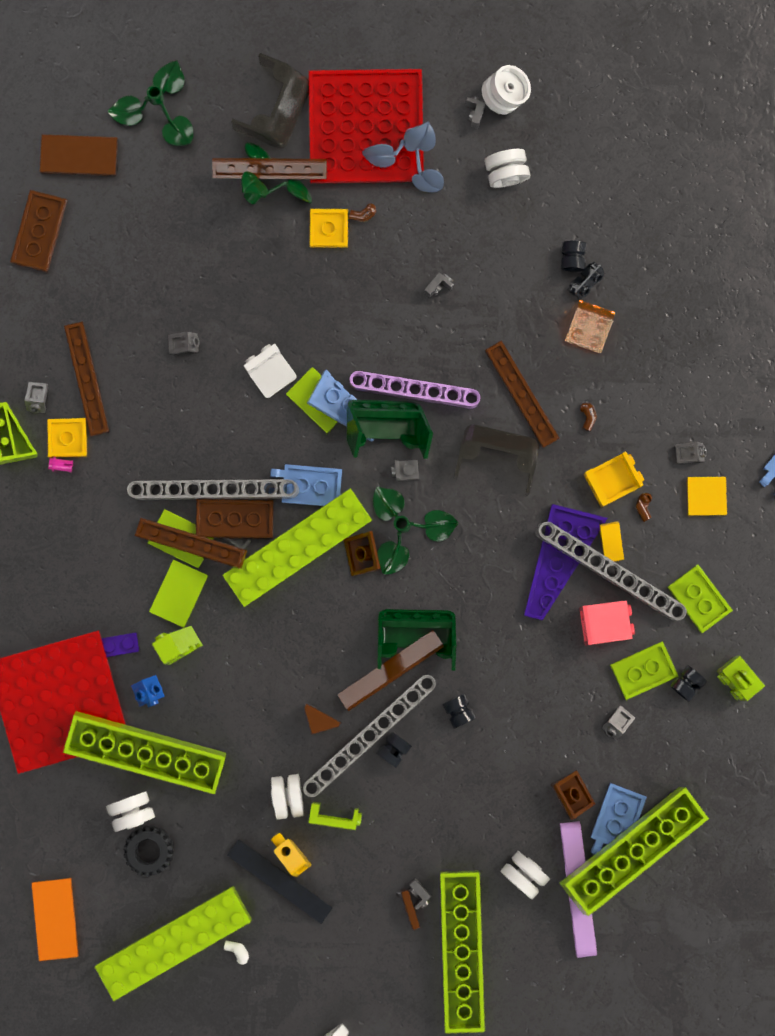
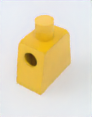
M278 833L271 839L277 847L274 853L292 876L298 877L312 865L291 839L285 840L281 833ZM287 849H290V854L287 856L285 852Z

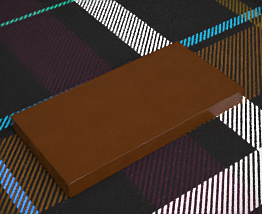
M42 134L40 173L116 176L118 138Z
M30 190L10 261L12 264L48 273L67 199Z
M196 499V535L205 538L273 539V500Z

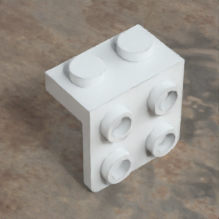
M270 344L266 345L261 349L262 353L256 357L255 355L249 357L244 365L245 370L266 398L272 397L297 377L276 344L272 346Z

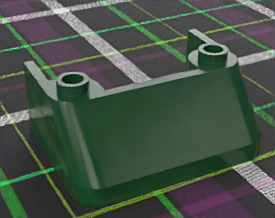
M351 400L348 402L346 410L347 442L354 458L358 456L359 447L366 444V438L401 439L407 448H419L423 458L428 459L433 431L421 405L412 401Z
M385 609L380 611L378 615L377 669H381L382 657L390 658L396 655L397 648H407L434 630L444 645L442 649L436 652V655L442 659L451 658V671H455V614L448 610Z

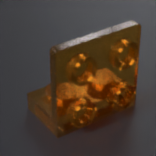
M579 300L566 342L601 353L612 326L615 312Z

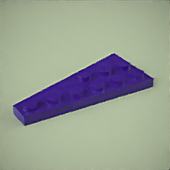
M551 504L547 522L553 523L590 546L600 531L599 525L604 524L608 518ZM546 526L544 536H548L550 534V528L548 526ZM561 535L558 538V544L564 546L566 538ZM543 540L524 616L538 620L545 618L579 562ZM576 546L574 553L576 556H581L583 550L580 546Z

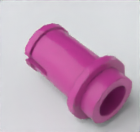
M56 457L50 458L48 469L52 470V472L59 470L72 473L73 460L56 459Z

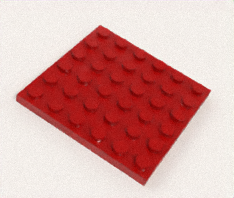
M422 69L309 71L310 159H327V179H310V183L412 182L413 175L419 174L415 151H408L403 146L398 155L394 156L395 163L389 167L373 165L363 156L362 151L373 145L387 144L393 147L394 152L399 147L401 140H404V134L407 129L423 124ZM419 149L420 166L423 172L424 154L423 151Z
M100 630L0 658V712L18 774L77 757L63 753L76 711L126 725Z

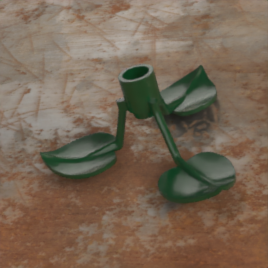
M177 60L166 64L156 72L153 77V85L148 87L147 96L144 97L145 101L142 106L138 98L129 95L120 98L108 109L109 115L116 122L132 126L142 120L141 111L145 109L149 101L152 105L161 106L169 122L162 130L163 138L167 143L174 146L189 145L194 137L191 122L184 116H177L172 121L163 104V93L165 91L169 94H175L185 84L184 75Z
M246 142L244 148L250 158H271L267 151L259 145ZM245 171L242 174V193H244V198L251 204H256L261 197L265 198L268 194L283 186H287V190L297 198L310 204L312 203L307 187L297 179H287V181L268 190L255 174L249 171Z
M376 487L373 505L376 515L384 521H389L395 516L394 527L398 531L397 544L393 541L383 543L378 549L379 564L382 573L385 575L400 571L408 563L410 557L409 550L400 545L401 534L408 532L411 526L426 528L427 537L436 542L446 540L458 526V521L451 514L441 510L428 512L424 518L426 525L410 522L405 516H398L397 514L402 512L405 506V500L401 493L382 487Z

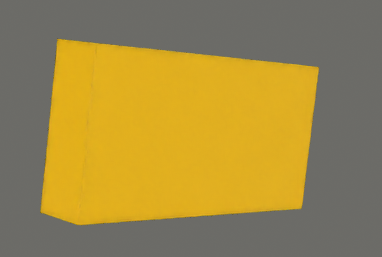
M619 522L599 525L603 555L612 561L624 560Z

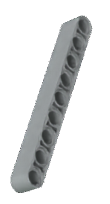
M289 479L133 481L129 483L127 493L137 500L291 499L299 494V486ZM252 484L255 485V492L253 494H248V486ZM273 484L275 491L272 494H267L266 487ZM288 484H293L294 491L291 494H286L285 487ZM159 485L160 493L153 495V488ZM178 485V494L172 495V487ZM193 485L198 486V492L195 495L190 493V488ZM212 485H216L218 488L217 492L211 495L209 488ZM231 485H236L237 490L234 494L228 493V488ZM136 486H140L142 489L139 495H135L133 492Z
M543 522L536 527V534L541 540L667 618L681 620L686 616V608L683 604L553 523ZM544 525L550 528L548 536H544L541 532ZM561 535L566 538L564 546L558 544V538ZM576 546L582 548L581 556L575 555L574 549ZM593 556L599 559V563L595 567L590 562ZM609 566L615 569V574L612 577L607 574ZM626 576H629L631 579V584L628 587L623 583V579ZM642 586L647 588V595L644 597L639 593ZM659 596L664 601L660 607L656 605V598ZM675 606L680 610L677 617L672 614V609Z
M424 675L419 678L305 782L303 786L305 795L315 797L423 700L435 688V679L430 675ZM424 678H429L432 681L430 689H424L421 686ZM410 691H415L418 694L417 701H408L407 694ZM401 704L404 712L401 715H395L392 710L394 705ZM386 717L389 719L390 723L387 728H381L378 725L380 718ZM367 730H372L375 733L374 740H365L364 733ZM351 744H359L361 751L358 754H352L349 749ZM342 756L346 759L344 767H338L335 764L337 757ZM323 770L331 771L332 778L330 780L322 779L321 772ZM315 783L318 788L317 792L309 793L306 788L307 785Z

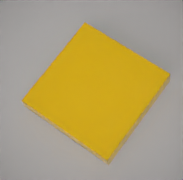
M310 209V248H348V209Z
M86 418L47 419L49 458L87 457Z
M687 477L688 516L727 515L726 477Z

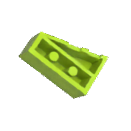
M7 402L0 403V465L37 458L36 450L33 448Z
M192 626L169 634L162 633L154 638L156 642L152 643L162 662L167 665H171L203 646Z

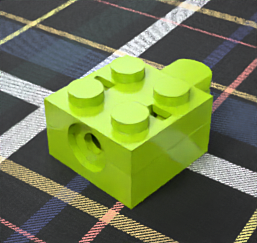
M734 656L716 671L719 674L717 676L719 681L724 686L728 685L730 687V694L736 700L748 701L765 687L741 656Z

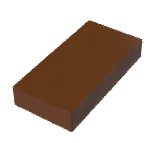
M402 890L401 895L412 929H418L420 925L409 890Z

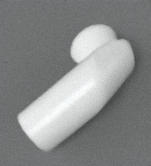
M225 941L224 950L234 952L239 964H246L249 954L244 945Z

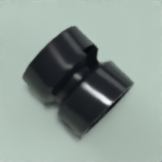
M573 240L562 242V254L565 256L561 258V270L568 272L585 271L586 259L583 256L586 254L587 243Z
M687 665L681 672L682 677H677L670 686L682 698L690 702L696 695L695 690H700L707 681L695 669Z
M465 694L442 704L446 713L451 714L449 720L453 729L476 719L472 709L467 708L469 702Z
M392 731L386 739L387 744L382 745L376 754L397 768L402 761L401 756L406 755L412 746ZM392 748H394L395 750H397V751L394 752L393 754L390 753L391 750H392Z

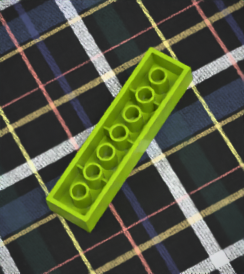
M349 488L247 557L241 569L233 567L225 572L223 577L245 607L368 524L372 519L352 489Z
M78 711L74 714L63 752L212 794L216 792L226 758V753Z
M678 787L562 880L560 884L581 913L589 916L709 818L686 787Z
M440 872L445 1033L485 1032L480 872Z
M231 886L106 958L94 967L113 1001L250 923L252 918L234 886Z

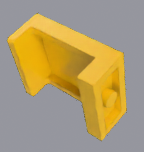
M626 451L583 474L601 508L643 486L644 478L640 471H636L633 466L635 461L632 455H628Z

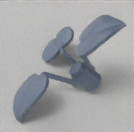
M428 121L420 126L407 129L404 134V140H401L399 147L394 152L393 147L387 144L373 145L362 151L363 156L373 165L389 167L395 163L394 156L398 155L402 147L405 146L406 150L415 151L417 171L419 174H415L412 177L414 186L424 192H437L443 189L444 178L442 174L433 169H426L422 172L420 166L419 149L429 151L434 148L436 143L434 130Z

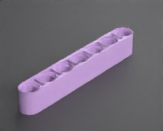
M355 371L350 376V385L357 391L469 409L477 407L480 401L479 392L469 388L363 371ZM360 376L364 382L361 385H355L353 379ZM378 379L383 384L380 388H374L372 382ZM392 383H399L401 389L393 391L391 389ZM416 385L420 388V392L412 394L409 390L410 387ZM435 388L439 391V395L431 397L428 391ZM454 391L457 393L458 398L450 400L447 394ZM472 394L476 396L477 401L469 403L466 397Z
M580 821L560 823L566 877L585 863ZM569 896L577 958L597 956L592 914L589 916L583 915Z

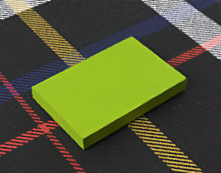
M312 367L286 395L328 434L338 422L307 404L321 377V374Z
M166 509L163 510L157 523L196 534V524ZM152 541L147 542L149 545L198 569L204 560L203 557Z
M173 559L149 612L185 628L209 575Z
M698 564L667 587L674 598L685 606L686 614L701 634L733 611Z
M663 641L610 664L625 700L679 677Z

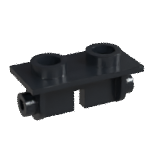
M595 262L589 263L585 271L581 272V275L585 278L582 279L578 276L569 285V292L573 295L576 294L579 301L590 293L591 288L602 280L605 274L600 264L598 266Z

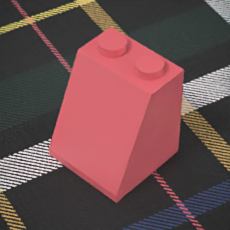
M627 601L587 605L579 608L585 646L632 639V635H635L634 624H630L629 616H632L631 605H627Z

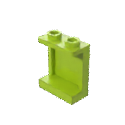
M312 802L309 823L356 830V825L360 826L362 813H358L359 808H355L353 819L321 815L319 814L320 803Z

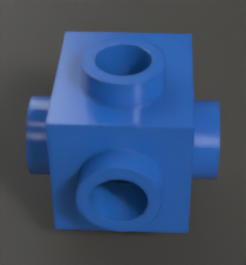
M156 675L131 685L139 707L147 704L149 708L158 704V699L165 697Z

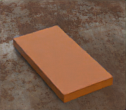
M71 878L32 882L39 961L78 957Z

